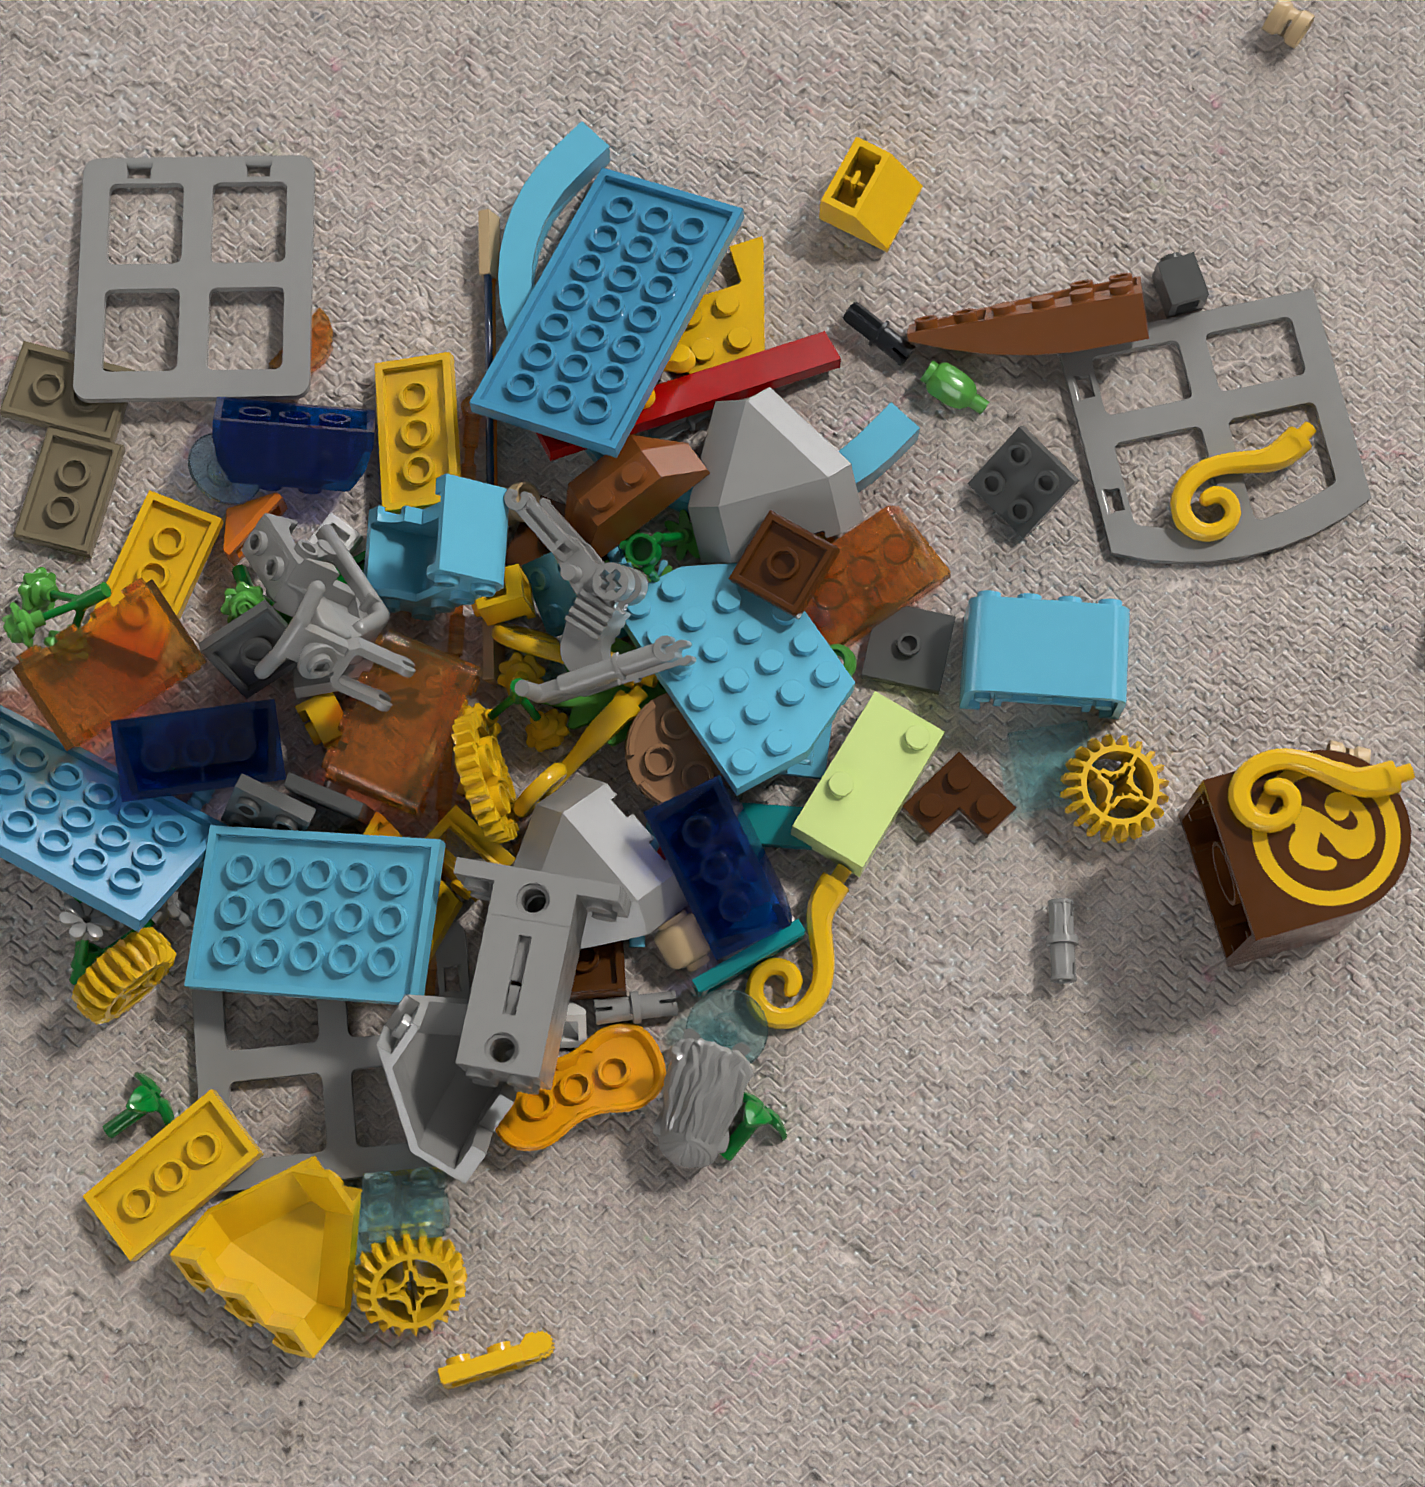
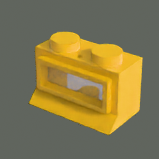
M456 804L425 837L426 839H441L446 843L442 873L452 881L450 883L452 889L466 900L471 898L477 902L479 899L470 896L471 891L464 888L463 884L454 875L457 857L511 866L516 860L503 846L491 843L489 837H485L483 828H479V825Z

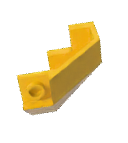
M314 1155L208 1208L169 1256L192 1286L202 1293H205L208 1288L212 1289L223 1297L226 1301L224 1309L251 1328L258 1322L275 1335L272 1343L285 1353L314 1359L351 1312L352 1284L354 1282L353 1271L356 1261L362 1189L344 1186L340 1176L329 1169H324Z

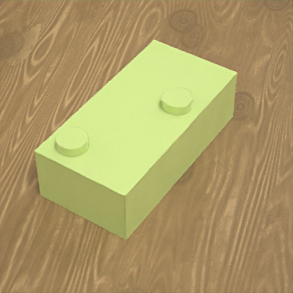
M875 691L792 825L791 835L811 846L812 850L836 864L839 863L845 866L854 875L860 877L939 748L945 731Z

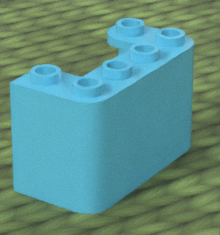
M446 473L436 478L435 494L441 496L440 502L428 508L419 509L405 505L401 509V514L387 512L385 507L376 506L369 510L364 575L387 607L389 613H396L401 610L410 612L411 617L417 620H434L437 614L454 612L456 607L474 604L476 599L494 596L496 591L504 588L509 508L504 501L506 488Z
M979 591L977 597H973L968 601L964 614L959 709L979 710L980 702H989L993 699V706H1001L1002 702L1081 707V712H1089L1091 707L1095 706V709L1099 710V718L1119 719L1126 707L1130 609L1122 606V601L1118 599H1101L1098 603H1086L1076 596H1061L1057 601L1042 600L1041 595L1034 593H1022L1017 598L1001 597V593L997 591Z

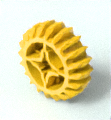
M1107 734L1102 737L1101 742L1097 738L1090 739L1087 742V748L1080 746L1074 751L1076 759L1070 758L1066 761L1065 767L1070 772L1064 773L1060 781L1070 787L1061 791L1060 797L1071 799L1072 803L1065 807V813L1069 814L1076 811L1079 817L1075 819L1074 826L1079 827L1084 823L1088 824L1087 836L1092 837L1100 830L1101 841L1105 843L1109 842L1113 835L1119 844L1127 841L1128 835L1133 840H1136L1142 836V830L1148 832L1155 827L1153 819H1160L1164 815V811L1159 805L1167 803L1169 796L1159 790L1167 787L1169 780L1159 779L1157 774L1164 770L1165 765L1158 764L1153 766L1150 760L1154 758L1155 751H1149L1145 755L1142 754V741H1136L1129 747L1127 735L1120 736L1115 742L1112 734ZM1104 759L1121 762L1120 766L1113 772L1104 768L1098 770L1092 766L1095 761ZM1133 774L1137 776L1141 790L1133 782ZM1118 779L1116 782L1117 787L1115 790L1118 793V795L1111 799L1113 795L1112 791L1114 788V786L1111 783ZM1087 787L1096 795L1095 805L1089 796ZM1116 806L1123 807L1124 809L1130 807L1137 811L1134 817L1126 819L1108 816L1109 812Z
M153 927L142 928L139 932H131L126 938L119 939L114 946L107 948L103 955L96 958V961L86 968L85 974L78 978L71 998L77 1004V1009L87 1019H90L96 1025L108 1023L112 1019L119 1018L122 1013L129 1011L149 994L156 985L161 983L162 978L169 973L170 968L174 965L177 953L164 935L158 933Z
M403 1225L401 1234L394 1236L392 1232L387 1230L385 1234L386 1241L383 1243L372 1238V1243L370 1244L372 1251H361V1264L355 1265L353 1271L355 1280L352 1284L354 1295L357 1296V1306L361 1312L365 1311L366 1319L370 1324L378 1321V1326L383 1333L393 1326L394 1332L400 1337L405 1329H411L412 1334L417 1336L419 1327L426 1326L433 1332L435 1327L434 1321L437 1319L448 1323V1310L459 1311V1298L465 1297V1282H467L466 1268L463 1267L462 1254L455 1250L454 1243L450 1238L443 1240L441 1233L437 1229L427 1236L426 1229L422 1225H420L415 1233H410L409 1229ZM412 1271L411 1290H408L409 1272Z

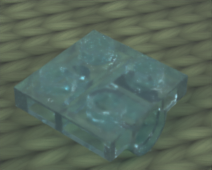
M435 1166L363 1173L358 1229L361 1245L386 1242V1237L392 1236L395 1241H403V1234H410L411 1240L419 1239L420 1236L427 1238L445 1236L446 1229L450 1227L447 1173Z

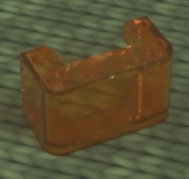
M143 578L132 582L121 590L125 597L119 601V604L113 607L109 601L89 614L92 621L78 629L74 623L54 636L58 642L51 647L48 646L43 649L41 645L35 644L16 656L19 664L14 666L12 670L66 751H73L209 664L153 579L147 583Z
M390 629L387 635L380 633L374 644L410 659L415 664L414 669L416 671L412 677H404L374 662L370 672L363 671L358 681L385 692L391 697L390 703L393 705L387 712H384L357 699L353 710L349 708L345 710L338 726V731L343 732L337 747L331 745L328 748L321 768L325 769L327 781L340 785L353 794L420 822L428 804L426 799L429 792L426 790H432L435 784L434 779L450 745L452 734H454L452 725L455 724L454 719L461 717L465 708H468L470 700L467 696H471L473 692L476 693L483 678V671L480 666Z

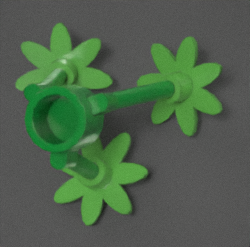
M684 509L679 513V524L670 520L665 521V527L671 533L655 532L652 536H649L648 534L640 533L638 529L619 544L627 563L631 562L635 568L643 570L649 582H658L660 580L654 566L661 559L662 550L660 545L662 543L665 547L677 546L676 558L678 561L683 560L687 551L695 558H700L692 523L687 511ZM608 557L606 558L604 563L610 562ZM671 565L665 567L661 576L673 571Z

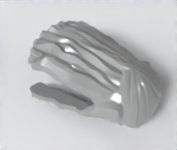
M687 1028L684 1031L683 1038L677 1040L675 1045L670 1047L672 1060L664 1078V1109L660 1112L654 1124L653 1134L658 1137L659 1148L668 1161L687 1168H704L712 1164L718 1158L719 1153H725L727 1150L729 1126L742 1106L745 1088L753 1077L750 1062L745 1058L751 1052V1049L747 1044L738 1042L731 1050L715 1042L705 1041L700 1038L698 1032Z

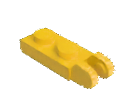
M537 1330L536 1333L530 1332L525 1334L518 1345L511 1346L510 1341H504L487 1347V1354L471 1358L469 1353L453 1356L445 1360L446 1366L438 1368L441 1383L445 1389L450 1390L541 1362L542 1359L547 1360L548 1357L551 1358V1355L554 1354V1340L547 1331Z

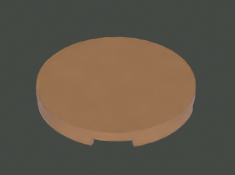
M668 693L651 700L639 711L627 732L625 760L632 781L646 798L660 807L669 810L693 812L715 805L733 791Z

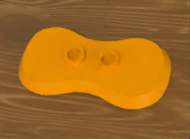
M616 1023L599 1029L575 1050L558 1057L551 1090L540 1088L538 1095L517 1091L514 1104L495 1129L497 1135L511 1148L521 1151H535L554 1144L575 1125L587 1118L604 1113L629 1112L646 1106L661 1092L666 1076L665 1062L658 1044L648 1031L636 1024Z

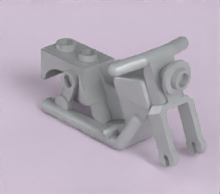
M264 513L263 517L260 518L253 531L249 534L241 551L266 588L267 596L275 602L272 607L293 617L273 649L256 665L254 669L256 677L259 679L268 678L288 658L297 662V668L302 677L316 679L327 675L330 678L333 689L374 706L380 711L387 712L393 705L390 703L392 699L389 695L343 675L348 665L358 664L364 658L391 669L404 677H412L415 673V664L410 659L374 644L389 621L390 613L332 525H323L316 533L318 542L316 544L306 540H299L295 544L291 534L298 525L297 521ZM327 559L329 561H333L335 566L331 563L323 562L321 560ZM339 572L341 573L347 584L336 580L339 576Z

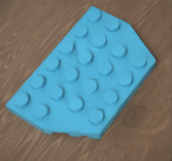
M738 563L681 566L659 577L660 580L658 582L651 581L648 583V591L645 598L640 603L627 607L626 611L631 615L626 619L623 628L637 649L653 644L661 636L674 637L675 642L687 640L692 643L690 648L682 651V656H694L696 662L693 665H679L655 673V675L737 796L806 759L814 749V744L825 728L829 727L835 719L841 705L846 703L855 690V681L805 611L798 620L728 579Z

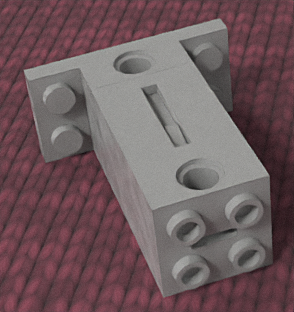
M457 857L454 875L463 884L464 888L471 891L470 896L490 901L456 1064L466 1072V1077L473 1078V1083L497 1087L498 1081H503L514 1086L513 1090L538 1095L540 1088L547 1090L552 1088L588 911L592 912V917L598 920L616 922L617 916L629 917L631 901L622 885ZM545 904L541 911L533 913L538 905ZM515 1049L513 1057L509 1061L502 1063L503 1055L507 1051Z

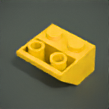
M856 136L820 201L819 219L888 253L920 195L923 185L890 152Z

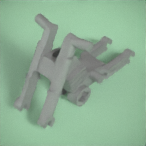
M507 489L504 495L506 506L516 511L553 553L561 567V577L569 581L577 595L574 606H571L569 614L564 618L566 624L560 646L562 661L570 672L558 675L557 679L542 684L519 680L515 685L517 695L538 703L547 702L551 705H556L579 696L587 697L632 681L638 683L641 682L642 678L679 665L691 666L696 662L694 656H682V651L690 648L692 643L687 640L675 642V638L671 636H661L653 644L623 654L616 652L611 657V645L614 644L616 636L621 632L620 629L624 627L626 619L631 615L626 611L627 607L640 603L647 594L648 583L646 577L637 569L614 562L604 563L593 547L583 540L555 509L549 499L541 498L538 503L536 497L524 491L521 493V500L517 502V490Z

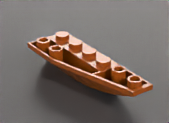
M1132 273L1115 274L1109 277L1108 282L1093 284L1091 279L1079 280L1071 283L1068 289L1010 302H1002L980 309H962L954 312L953 315L938 318L937 315L919 317L914 320L915 324L909 325L907 331L909 342L948 350L992 355L1070 353L1149 339L1141 276L1132 277Z

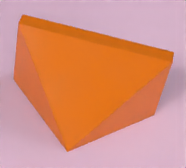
M278 492L226 508L223 550L229 562L234 566L244 557L241 549L264 513L281 517L288 509L284 498Z

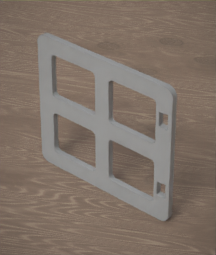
M285 155L97 158L86 164L83 171L73 388L81 401L86 403L298 400L308 394L311 386L316 176L314 164L308 157ZM270 167V176L248 177L247 168ZM151 169V178H129L128 170ZM248 186H284L287 188L285 258L282 261L215 263L212 261L214 192L217 188ZM182 188L184 190L182 250L179 262L173 264H110L108 262L111 194L115 189ZM215 292H283L282 365L277 369L212 370L208 368L211 296ZM114 293H178L180 295L178 357L175 369L170 371L110 372L103 369L106 301L109 295Z
M453 921L435 953L439 997L469 999L471 985L466 932L458 922ZM458 967L460 991L446 992L445 969ZM192 989L198 1099L210 1089L217 1091L232 1111L231 1088L236 1083L319 1074L323 1082L326 1148L321 1152L260 1158L219 1193L244 1191L314 1155L324 1169L335 1172L342 1180L440 1170L411 1153L408 1142L371 1147H360L358 1145L353 1074L359 1069L383 1067L377 1048L380 1035L352 1037L350 1035L347 1001L317 999L319 1037L314 1042L231 1051L228 1048L224 992Z

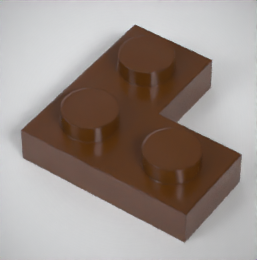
M958 752L902 806L901 810L929 837L959 811L988 838L1017 807L966 757Z

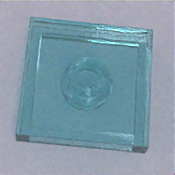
M1087 720L1009 732L1007 734L1021 813L1068 806L1072 803L1071 799L1060 797V792L1070 787L1062 783L1060 779L1064 773L1070 772L1066 768L1065 763L1070 758L1076 759L1074 751L1080 746L1087 748V742L1090 740ZM1087 786L1091 800L1096 801L1098 796L1095 790Z

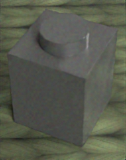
M1180 252L1171 253L1162 257L1156 264L1152 280L1166 319L1204 308L1209 292L1194 252L1182 255Z

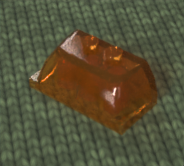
M888 505L831 543L840 549V553L806 607L805 612L829 645L841 644L849 647L905 606H910L951 578V571L899 506Z

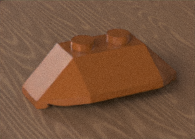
M629 435L617 458L609 455L602 456L568 483L564 519L602 558L618 546L621 541L627 539L704 479L710 472L688 443Z

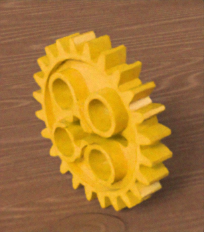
M476 712L454 719L455 724L452 725L454 731L452 739L456 745L453 748L455 765L460 781L463 784V789L466 792V799L470 802L472 814L477 820L479 828L483 827L485 837H489L491 843L497 845L513 840L517 837V831H519L517 824L519 817L513 812V804L517 798L498 741L493 735V731H489L487 721L482 720L481 714L477 715Z

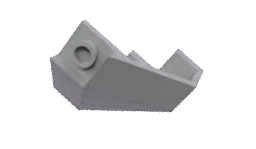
M770 387L750 398L715 401L700 458L710 474L693 486L688 504V511L702 563L739 562L770 510L815 535L817 533H824L826 538L842 534L864 520L851 463Z
M581 775L535 805L513 867L622 885L631 901L629 917L617 916L616 922H607L593 918L592 912L588 911L580 949L648 935L691 903L680 867L671 857L665 861L650 845L654 837L634 814L626 817L613 802L617 795L607 783ZM545 904L538 905L533 913L541 911Z
M405 994L383 1027L377 1043L380 1058L411 1153L466 1184L486 1156L492 1134L514 1104L517 1091L513 1090L514 1086L503 1081H498L497 1087L473 1083V1078L466 1077V1072L456 1064L469 999ZM515 1049L509 1050L503 1055L502 1063L509 1061L513 1057Z

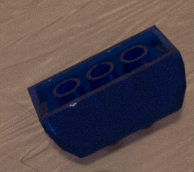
M217 397L212 423L214 448L220 467L228 480L233 483L258 485V488L266 491H279L282 487L298 488L299 492L305 494H319L322 490L351 491L365 473L374 447L375 410Z
M275 698L110 721L122 802L235 787L241 774L261 783L286 779Z
M720 775L715 776L643 812L716 961L792 924V913L788 897L738 795L736 796L724 777Z

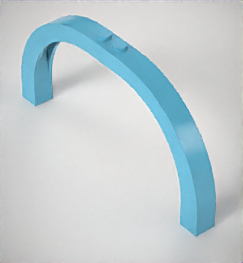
M582 121L537 165L522 187L505 226L499 254L498 283L506 335H508L534 289L538 259L545 239L554 222L577 193L600 172L602 167L605 168L611 162L609 145ZM892 402L853 440L838 451L852 465L858 493L891 468L918 440L920 427ZM590 449L585 450L594 462L605 455ZM693 487L668 507L678 512L684 509L689 515L688 504Z

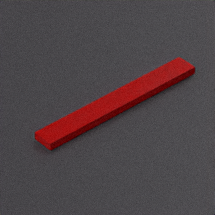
M823 331L657 384L653 389L656 397L655 402L651 407L642 410L629 435L713 409L715 401L741 400L754 396L768 387L775 389L840 368L841 358L826 332ZM536 433L550 461L587 450V448Z

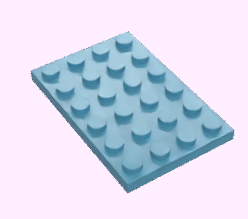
M210 825L184 986L195 990L398 1005L405 994L424 996L446 843L441 839Z

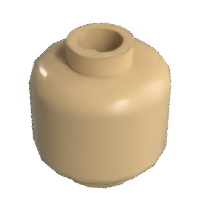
M683 909L658 927L659 931L656 933L654 941L667 964L672 969L687 967L688 971L692 972L710 961L707 953L713 949L715 940L699 913H687Z

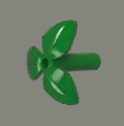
M139 1072L134 1073L133 1076L142 1085L138 1086L131 1093L126 1109L103 1125V1129L108 1137L113 1139L147 1113H159L165 1126L174 1120L170 1101L159 1095L162 1092L161 1088L148 1076Z
M744 1092L743 1102L746 1103L743 1121L730 1135L726 1152L720 1153L728 1161H732L758 1127L767 1123L777 1130L782 1141L787 1138L784 1124L776 1112L771 1108H767L763 1101L748 1092Z

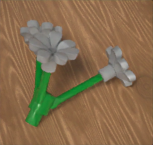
M176 890L143 928L152 927L155 924L160 926L170 918L180 921L185 927L194 924V921L186 912L190 909L183 900H177L178 892ZM70 898L64 902L66 912L59 914L61 926L70 928L69 936L75 941V954L70 964L73 971L69 982L76 985L78 978L85 974L86 968L90 967L96 961V958L103 955L107 948H111L119 939H124L129 933L136 931L130 930L102 949L98 945L91 943L90 940H100L103 935L102 931L111 930L115 924V919L76 898Z

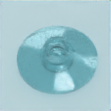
M209 433L200 437L189 451L188 469L191 478L199 490L208 498L220 504L236 506L245 504L258 493L262 483L261 466L253 451L238 438L224 433Z
M722 989L706 994L695 1003L686 1023V1029L691 1028L700 1034V1038L705 1041L715 1042L731 1050L738 1042L747 1044L751 1052L745 1058L750 1064L760 1056L768 1038V1022L763 1009L752 997L737 990ZM725 1020H730L735 1024L736 1029L731 1033H726L721 1029L720 1024Z

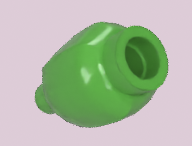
M932 360L920 381L926 384V390L931 396L950 407L957 409L970 407L981 415L989 404L988 400L977 394L976 385L973 380L950 363L943 362L938 364Z

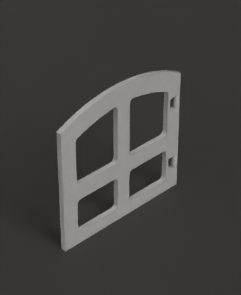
M1313 288L1149 322V339L1070 353H1058L1111 556L1142 562L1177 565L1211 564L1251 558L1283 549L1313 537L1342 521L1372 498ZM1282 320L1290 323L1303 368L1302 375L1228 391L1219 388L1206 337ZM1167 344L1177 346L1189 387L1190 398L1113 415L1105 411L1093 367L1094 360ZM1089 378L1093 397L1081 400L1076 379ZM1302 406H1310L1314 409L1334 479L1333 485L1288 510L1260 520L1253 515L1242 474L1214 477L1215 486L1225 487L1237 496L1240 502L1241 516L1238 525L1229 535L1213 542L1193 540L1178 529L1142 526L1134 522L1115 451L1116 446L1188 430H1197L1201 433L1206 455L1209 458L1215 455L1236 452L1229 423L1232 421ZM1118 491L1123 510L1111 514L1105 492ZM1220 505L1221 510H1222V514L1224 515V509H1223V507Z

